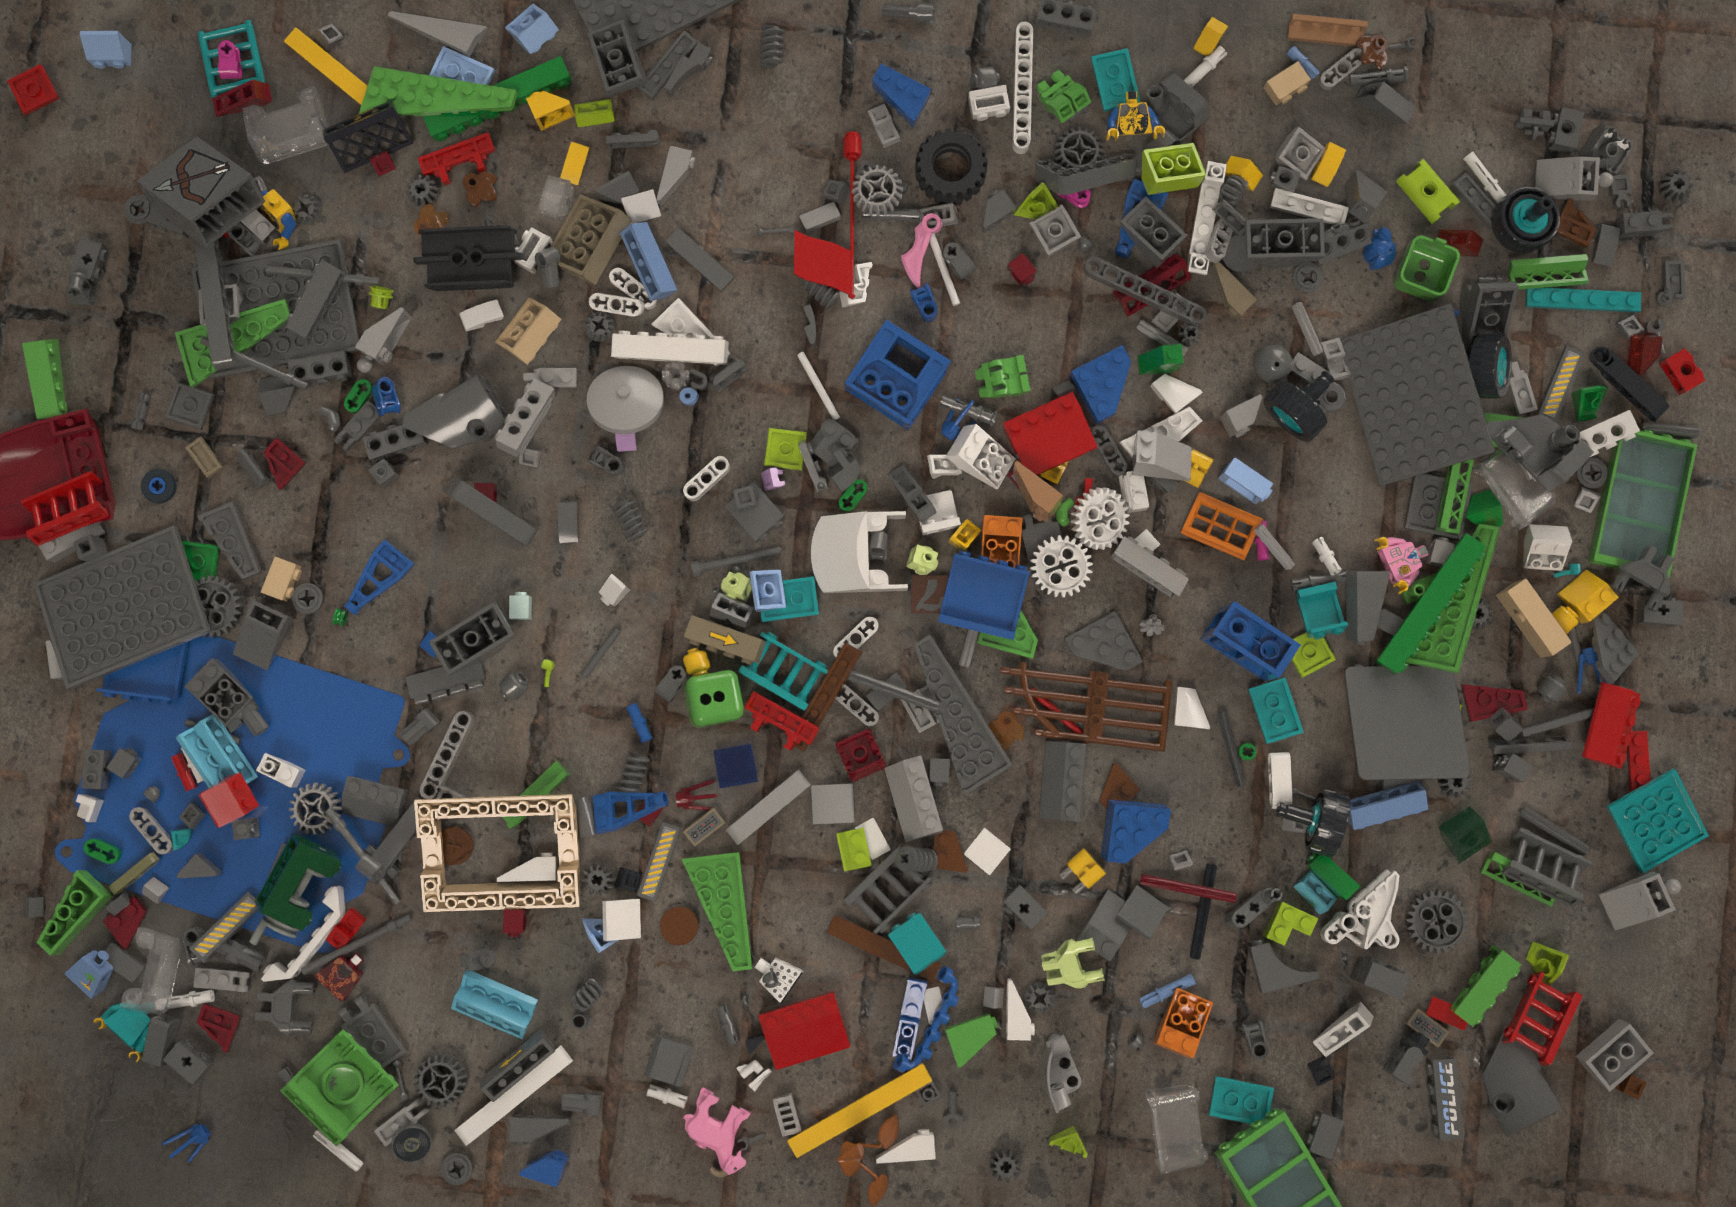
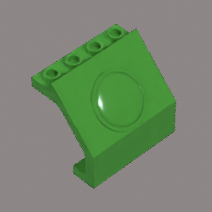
M343 1029L280 1091L337 1146L399 1084L392 1075L388 1074L381 1067L378 1061L368 1054L364 1047L354 1040L350 1033ZM333 1076V1078H337L334 1080V1083L337 1085H333V1090H330V1081L333 1080L331 1079Z

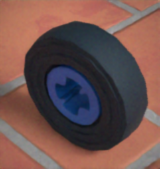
M161 469L151 470L146 473L140 485L144 497L150 502L158 504L171 500L177 489L176 480L173 475ZM157 482L163 485L162 489L159 488L160 491L155 488V484L158 485Z

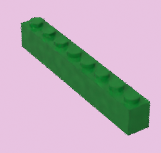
M559 56L493 86L517 91L518 95L513 110H511L514 111L519 105L528 104L526 98H529L532 93L545 91L551 94L552 91L558 88L564 89L568 87L572 80L562 57ZM480 110L478 113L464 111L459 112V114L447 112L442 113V115L422 117L435 142H442L453 134H461L467 128L479 126L483 121L495 119L506 111L491 112V110Z
M1467 533L1461 537L1425 589V593L1420 596L1375 662L1394 675L1399 672L1403 673L1408 666L1406 662L1410 656L1414 657L1419 650V647H1417L1421 640L1425 641L1429 636L1430 631L1428 629L1430 626L1438 623L1441 618L1439 614L1442 609L1446 610L1453 601L1450 599L1453 593L1457 594L1464 584L1461 582L1464 577L1468 578L1475 569L1472 566L1476 560L1480 562L1486 552L1483 550L1486 545Z

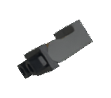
M1414 1030L1408 1038L1402 1037L1400 1040L1402 1044L1395 1049L1382 1070L1398 1081L1410 1085L1413 1078L1409 1074L1414 1066L1422 1061L1423 1055L1426 1056L1429 1051L1425 1047L1430 1039Z

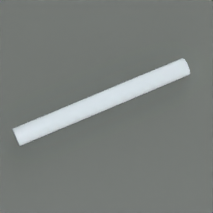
M934 233L931 236L930 244L952 304L956 306L960 304Z
M799 353L797 356L834 421L838 420L840 416L805 353Z

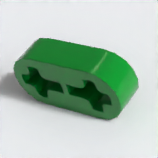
M365 379L358 380L345 398L344 407L350 413H357L372 395L373 386L369 381ZM366 385V388H368V390L366 392L362 391L360 389V386ZM356 401L357 407L351 408L349 403Z
M855 480L844 492L839 500V507L842 511H853L867 493L865 481ZM860 484H862V489L864 491H859L856 495H854L853 493L856 490L854 486H859ZM850 497H853L851 500L852 507L847 506L844 508L842 501L844 499L847 501Z
M89 839L84 844V851L87 855L106 864L117 863L122 857L121 850L118 847L101 839ZM96 843V847L101 850L92 851L93 848L90 845ZM105 851H114L113 855L115 856V858L109 860L110 856L105 854Z

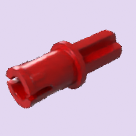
M178 753L172 756V762L178 773L177 777H180L185 791L187 792L198 787L190 772L192 770L188 768L183 754Z

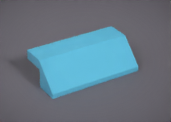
M214 714L175 737L208 787L213 786L229 775L241 772L247 784L258 778L223 723Z
M466 969L461 986L454 996L451 1009L523 1039L535 1012L538 999Z

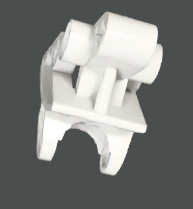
M1388 869L1379 874L1376 879L1371 881L1366 888L1362 889L1356 897H1353L1348 902V913L1337 912L1333 919L1321 929L1320 936L1322 940L1330 944H1337L1346 936L1356 946L1363 949H1368L1373 942L1389 949L1397 947L1400 940L1391 923V912L1398 891L1399 874L1394 870L1390 873ZM1329 931L1333 932V938H1329ZM1350 932H1357V937L1350 934ZM1392 935H1393V936L1395 937V942H1394V944L1389 945V944L1391 943V941H1392Z

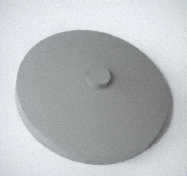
M618 366L601 373L592 382L587 392V407L593 421L604 430L616 434H632L646 429L660 416L664 404L663 390L656 377L650 372L635 366Z

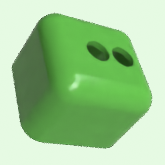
M1417 236L1404 250L1393 280L1395 288L1428 302L1438 300L1447 292L1460 259L1459 251L1447 245V241L1438 237L1431 239L1426 236ZM1423 259L1429 262L1427 270L1419 267V262ZM1415 273H1424V281H1416L1414 277Z
M725 670L693 676L685 682L683 687L685 706L692 726L702 728L733 722L742 717L744 706L738 677L734 671ZM721 691L724 693L725 698L722 702L714 700L713 695L715 692ZM702 694L710 695V704L703 705L700 702Z

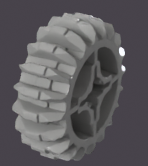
M877 164L874 170L870 166L868 167V172L862 170V176H856L857 181L853 182L854 188L852 189V194H854L853 200L857 202V207H862V212L864 213L869 210V215H873L876 212L878 217L882 211L887 215V209L894 211L893 205H899L898 200H902L901 193L903 192V187H901L902 181L898 179V174H893V169L886 171L885 165L882 169H879ZM887 182L893 187L891 195L885 189ZM864 186L870 192L868 199L862 194Z
M313 783L312 786L306 784L305 789L303 787L299 788L300 794H293L296 800H290V803L294 804V807L288 810L294 811L290 819L296 818L293 825L297 826L300 824L299 831L305 829L306 834L312 832L313 835H318L319 831L321 834H325L326 829H333L331 825L333 822L325 813V804L328 801L329 808L331 807L337 816L341 818V814L337 813V810H342V807H337V803H340L342 800H335L338 793L334 792L331 794L332 787L326 789V784H321L320 786L318 783ZM312 793L321 794V797L317 798L314 802L306 799ZM302 805L306 808L305 816L302 814ZM318 805L317 809H319V811L313 812V810H315L313 809V806ZM317 816L325 819V821L319 825H313L310 823V821L314 820Z

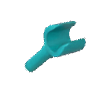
M1569 564L1570 570L1553 573V576L1557 578L1565 575H1577L1581 572V564Z

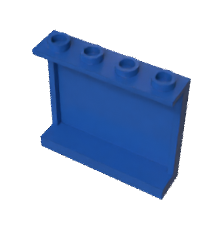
M959 551V554L955 553L938 622L1014 640L1030 571H1027L1026 566L1018 564L1015 567L1008 566V562L997 560L996 563L990 562L989 557L978 555V558L970 557L971 553Z
M189 641L105 675L102 689L96 688V691L103 692V696L115 698V694L122 695L121 699L133 700L134 697H140V701L152 703V699L159 700V704L170 705L171 702H178Z

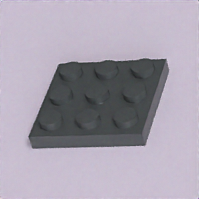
M1427 474L1414 476L1403 529L1460 540L1463 536L1472 484L1469 483L1460 533L1456 535L1435 530L1445 478ZM1457 481L1456 492L1459 493L1463 490L1461 481ZM1456 498L1453 501V512L1459 509L1460 505ZM1451 516L1448 528L1455 529L1456 522Z

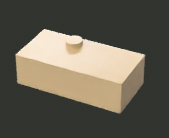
M1527 579L1513 582L1496 594L1540 658L1553 656L1572 643Z

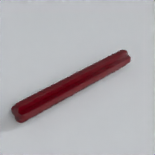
M1145 874L1141 875L1140 879L1141 885L1235 903L1237 893Z

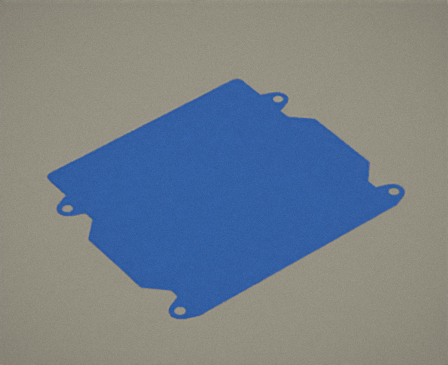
M200 636L190 640L188 643L178 702H171L170 705L159 704V700L152 699V703L140 701V697H134L133 700H129L103 714L91 749L113 751V759L119 748L127 749L129 747L137 751V756L142 758L130 778H121L111 771L109 789L81 788V777L74 797L77 809L79 810L81 803L76 802L78 794H87L104 801L96 822L89 823L82 818L86 826L83 837L81 839L61 841L55 848V856L70 872L75 873L76 870H87L97 881L111 885L145 856L155 852L160 861L125 890L145 896L142 894L143 886L155 877L169 887V890L161 900L162 902L219 920L247 892L255 899L257 898L267 880L282 842L287 844L291 835L295 833L335 851L342 861L339 873L335 874L332 879L327 876L321 878L312 875L301 897L309 902V909L312 912L313 918L308 927H305L303 931L297 932L296 938L280 934L269 927H266L263 935L302 947L313 939V932L318 927L321 928L324 925L325 917L330 912H334L322 902L325 899L324 894L330 887L341 885L344 890V900L347 903L363 894L367 879L360 875L356 869L360 858L342 834L336 831L333 826L332 830L326 829L325 834H321L319 831L318 835H313L312 832L306 834L305 829L299 831L300 824L297 826L293 825L296 818L290 819V816L294 814V811L288 810L294 807L290 800H296L293 794H300V787L305 789L306 784L312 786L313 783H318L319 786L326 784V789L332 787L331 794L334 792L338 793L335 800H342L347 776H356L380 782L379 779L383 768L405 765L410 759V751L395 736L405 700L400 695L279 656H275L267 671L233 655L236 642L217 636L215 638ZM211 658L219 659L233 672L253 696V700L259 707L258 711L269 725L267 731L257 737H254L246 724L232 733V735L242 738L237 746L258 776V778L247 785L259 806L236 820L258 818L260 837L234 840L232 822L217 828L198 795L209 787L205 781L197 783L193 772L190 771L198 787L186 792L180 777H177L178 773L171 759L172 756L182 753L188 764L181 750L182 747L175 738L190 729L184 726L186 719L200 722L212 715L185 687ZM397 749H401L404 752V758L400 761L395 760L393 757V753ZM265 753L286 760L306 770L297 788H290L256 771ZM154 786L160 790V797L155 803L143 794L148 787ZM312 793L306 799L314 802L317 798L321 797V794ZM328 801L325 804L326 810L329 809ZM342 801L337 803V807H342ZM190 802L195 803L206 814L196 828L192 829V837L188 844L168 854L157 853L129 818L130 812L134 808L144 807L148 809L172 838L171 831L190 829L179 818ZM302 805V814L305 816L306 808ZM318 805L313 806V809H315L313 810V812L319 811V809H317ZM337 810V813L341 814L340 819L345 821L347 824L346 828L364 851L372 843L375 847H379L386 824L343 814L342 810ZM137 812L138 817H137L136 819H137V820H138V819L143 820V818H142L143 812H142V813H138V812ZM317 816L314 820H311L310 823L313 825H319L322 822H324L325 819ZM150 825L147 829V833L150 836H154L157 832L154 825ZM94 838L101 839L118 847L121 850L122 857L117 863L106 864L85 853V842ZM159 838L154 839V841L159 840L162 843L161 849H167V842H162ZM96 843L90 845L93 848L92 851L101 850L96 847ZM64 846H69L72 849L71 856L67 858L61 855V849ZM105 851V854L110 856L109 860L115 858V856L113 855L114 851ZM198 853H203L222 871L220 876L177 878V874ZM258 910L241 928L255 932L261 918L265 915L261 914ZM325 941L317 952L330 953L337 949Z

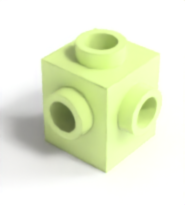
M917 544L910 551L906 567L915 570L917 574L927 575L935 570L938 565V552L933 551L931 547Z
M729 572L727 577L722 580L721 589L724 595L746 603L752 591L751 580L741 573Z

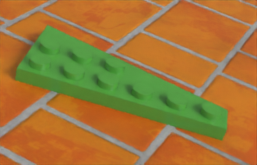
M283 299L239 313V319L231 324L234 350L244 353L284 325L291 314L287 300ZM204 325L175 332L188 381L192 388L218 371L213 367L209 347L200 343L202 337L208 338L207 328Z
M740 852L681 859L732 971L753 969Z

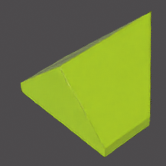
M1042 182L1028 195L1014 215L1037 220L1059 206L1045 183Z
M1532 942L1526 960H1528L1535 973L1544 972L1545 975L1542 981L1551 985L1563 973L1569 955Z
M1074 1126L1048 1138L1047 1142L1049 1145L1060 1146V1149L1070 1151L1073 1154L1077 1152L1082 1157L1087 1158L1088 1154Z

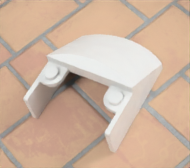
M865 511L821 516L812 538L811 562L814 576L822 592L907 591L908 584L888 585V575L883 570H869L868 532L883 530L887 519H905L906 511Z

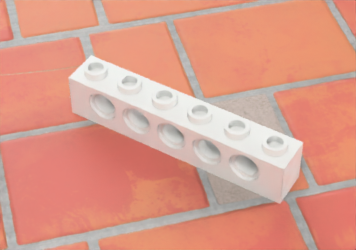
M1628 410L1581 431L1579 440L1582 439L1594 451L1590 456L1592 457L1598 454V449L1605 447L1607 450L1618 445L1616 441L1620 439L1628 441L1636 437L1635 433L1640 430L1631 411ZM1613 426H1617L1620 429L1619 436H1614L1611 433ZM1594 434H1598L1601 436V444H1595L1593 442L1592 438ZM1519 464L1526 480L1528 481L1532 479L1533 482H1535L1536 480L1532 477V475L1521 464Z

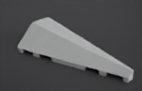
M393 11L388 13L390 19L437 43L441 42L468 57L471 56L477 43H481L488 30V27Z

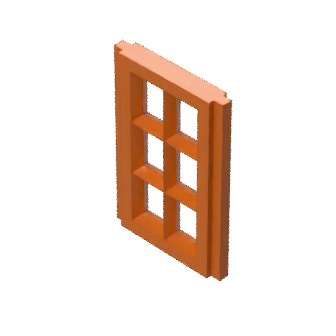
M1199 492L1180 534L1244 561L1256 537L1254 530L1258 525L1262 524L1263 519ZM1201 504L1216 510L1212 519L1197 514ZM1219 512L1234 518L1230 528L1215 522ZM1195 517L1210 523L1206 532L1191 527ZM1238 520L1252 526L1249 535L1234 530ZM1213 525L1228 531L1224 540L1210 535ZM1232 533L1246 538L1243 548L1228 543Z

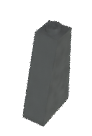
M1346 571V621L1348 622L1346 641H1354V645H1366V641H1374L1390 571Z

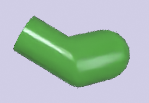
M1069 497L1056 511V520L1061 526L1069 524L1068 510L1075 505Z

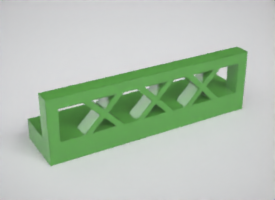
M1587 254L1511 260L1507 275L1509 281H1515V278L1518 277L1526 280L1524 283H1517L1518 290L1587 284L1589 280L1585 267L1588 257ZM1580 272L1581 278H1574L1570 274ZM1554 274H1558L1562 276L1563 279L1556 280L1551 276ZM1540 276L1544 278V280L1537 281L1533 279V277Z
M1474 460L1462 462L1468 464L1466 472L1462 475L1459 473L1461 463L1447 467L1435 530L1459 535ZM1458 479L1463 484V490L1459 493L1456 492ZM1456 498L1460 505L1459 509L1453 512V501ZM1451 516L1456 522L1455 529L1448 528Z
M556 761L520 796L550 795L570 774ZM504 816L503 818L508 823L507 826L510 829H514L527 816Z
M1496 852L1488 853L1480 873L1550 907L1553 906L1555 899L1550 897L1549 900H1546L1535 889L1527 891L1524 889L1523 884L1518 881L1508 882L1505 875L1502 874V866L1504 867L1511 860ZM1491 861L1498 865L1500 872L1492 874L1487 871Z

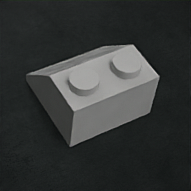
M1261 394L1227 410L1220 417L1230 438L1233 436L1239 438L1250 431L1249 427L1254 424L1262 400Z

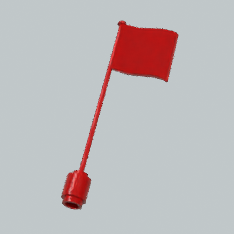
M852 131L845 133L843 138V157L850 161V250L832 242L806 236L794 229V275L809 282L837 289L848 294L850 299H854L856 296L854 294V194H852V189L854 188V161L862 157V138L860 133Z

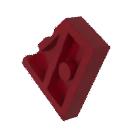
M275 438L264 450L266 460L270 464L271 473L275 477L276 486L282 491L306 463L278 438Z
M137 896L129 900L130 904L116 915L110 914L102 920L123 950H127L130 947L133 936L137 934L140 923L148 912Z
M204 1003L196 1023L206 1030L208 1036L222 1047L223 1052L227 1053L230 1050L242 1016Z

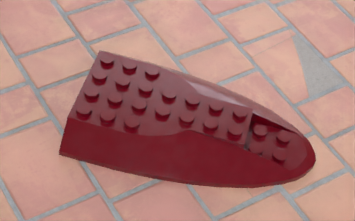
M85 408L50 417L0 434V540L27 538L26 531L35 527L33 513L21 504V500L90 471L102 481L101 484L93 488L96 501L108 510L109 516L87 526L113 520L116 506L100 433L88 409ZM86 490L76 494L78 509L88 505ZM68 498L58 502L60 516L71 512ZM50 505L40 509L43 524L53 520Z

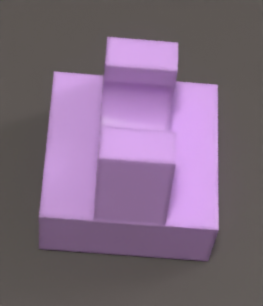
M769 468L761 473L765 491H771L785 485V481H779L778 478L779 475L783 474L782 470Z

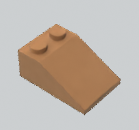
M1016 461L1014 463L1013 476L1033 516L1037 520H1043L1047 523L1061 506L1063 495Z

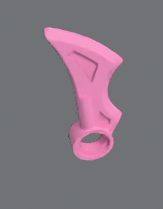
M933 213L924 216L922 222L914 229V245L907 253L901 255L906 273L917 288L921 287V267L931 236L939 232L943 224L941 218ZM932 218H935L937 220L936 227L930 229L928 227V221Z

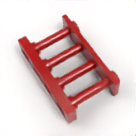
M90 471L21 500V504L33 513L35 524L34 528L26 531L27 538L35 545L40 546L108 517V510L96 501L93 488L102 483L101 479ZM86 490L88 505L78 509L76 494ZM68 498L71 512L60 516L58 502ZM50 505L53 520L43 524L40 509Z
M1541 971L1529 976L1527 980L1528 986L1511 1023L1503 1031L1504 1038L1502 1042L1512 1043L1514 1040L1535 1051L1538 1055L1539 1063L1545 1066L1552 1064L1583 995L1578 992L1561 993L1542 981L1545 973ZM1538 988L1561 1001L1562 1006L1558 1012L1534 998ZM1530 1005L1553 1018L1554 1024L1552 1028L1548 1029L1526 1016ZM1522 1022L1545 1035L1546 1041L1544 1045L1540 1046L1518 1033Z

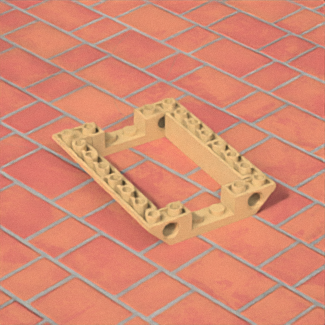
M572 794L414 800L417 838H421L424 869L420 875L423 912L580 906L581 872L577 812ZM555 812L554 831L558 837L559 852L558 881L446 885L441 819L554 815Z

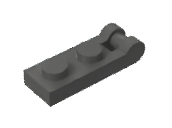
M650 130L647 134L630 132L629 135L611 133L610 136H606L608 149L655 147L660 144V138L656 130Z

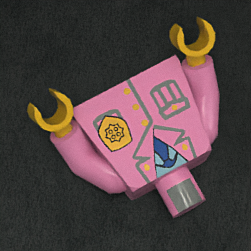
M1380 537L1375 539L1374 542L1378 541L1380 545L1376 549L1379 550L1377 552L1386 571H1390L1389 579L1393 587H1399L1400 592L1398 594L1405 592L1419 575V568L1422 567L1420 559L1428 556L1426 547L1422 545L1415 548L1412 542H1406L1401 538Z

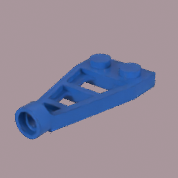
M1134 178L1125 199L1122 219L1133 209L1134 203H1140L1145 197L1162 210L1169 193L1148 195L1144 183ZM1121 226L1119 242L1114 253L1122 258H1128L1135 243Z
M384 539L371 554L344 607L354 615H357L365 605L402 580L415 564ZM379 563H384L392 571L391 576L384 581H377L373 576V572ZM367 580H371L376 584L377 588L370 595L365 596L361 592V588Z
M607 792L593 795L595 832L603 834L617 831L662 807L668 806L669 801L666 792ZM645 799V809L635 812L634 800ZM627 802L628 813L616 819L615 803Z

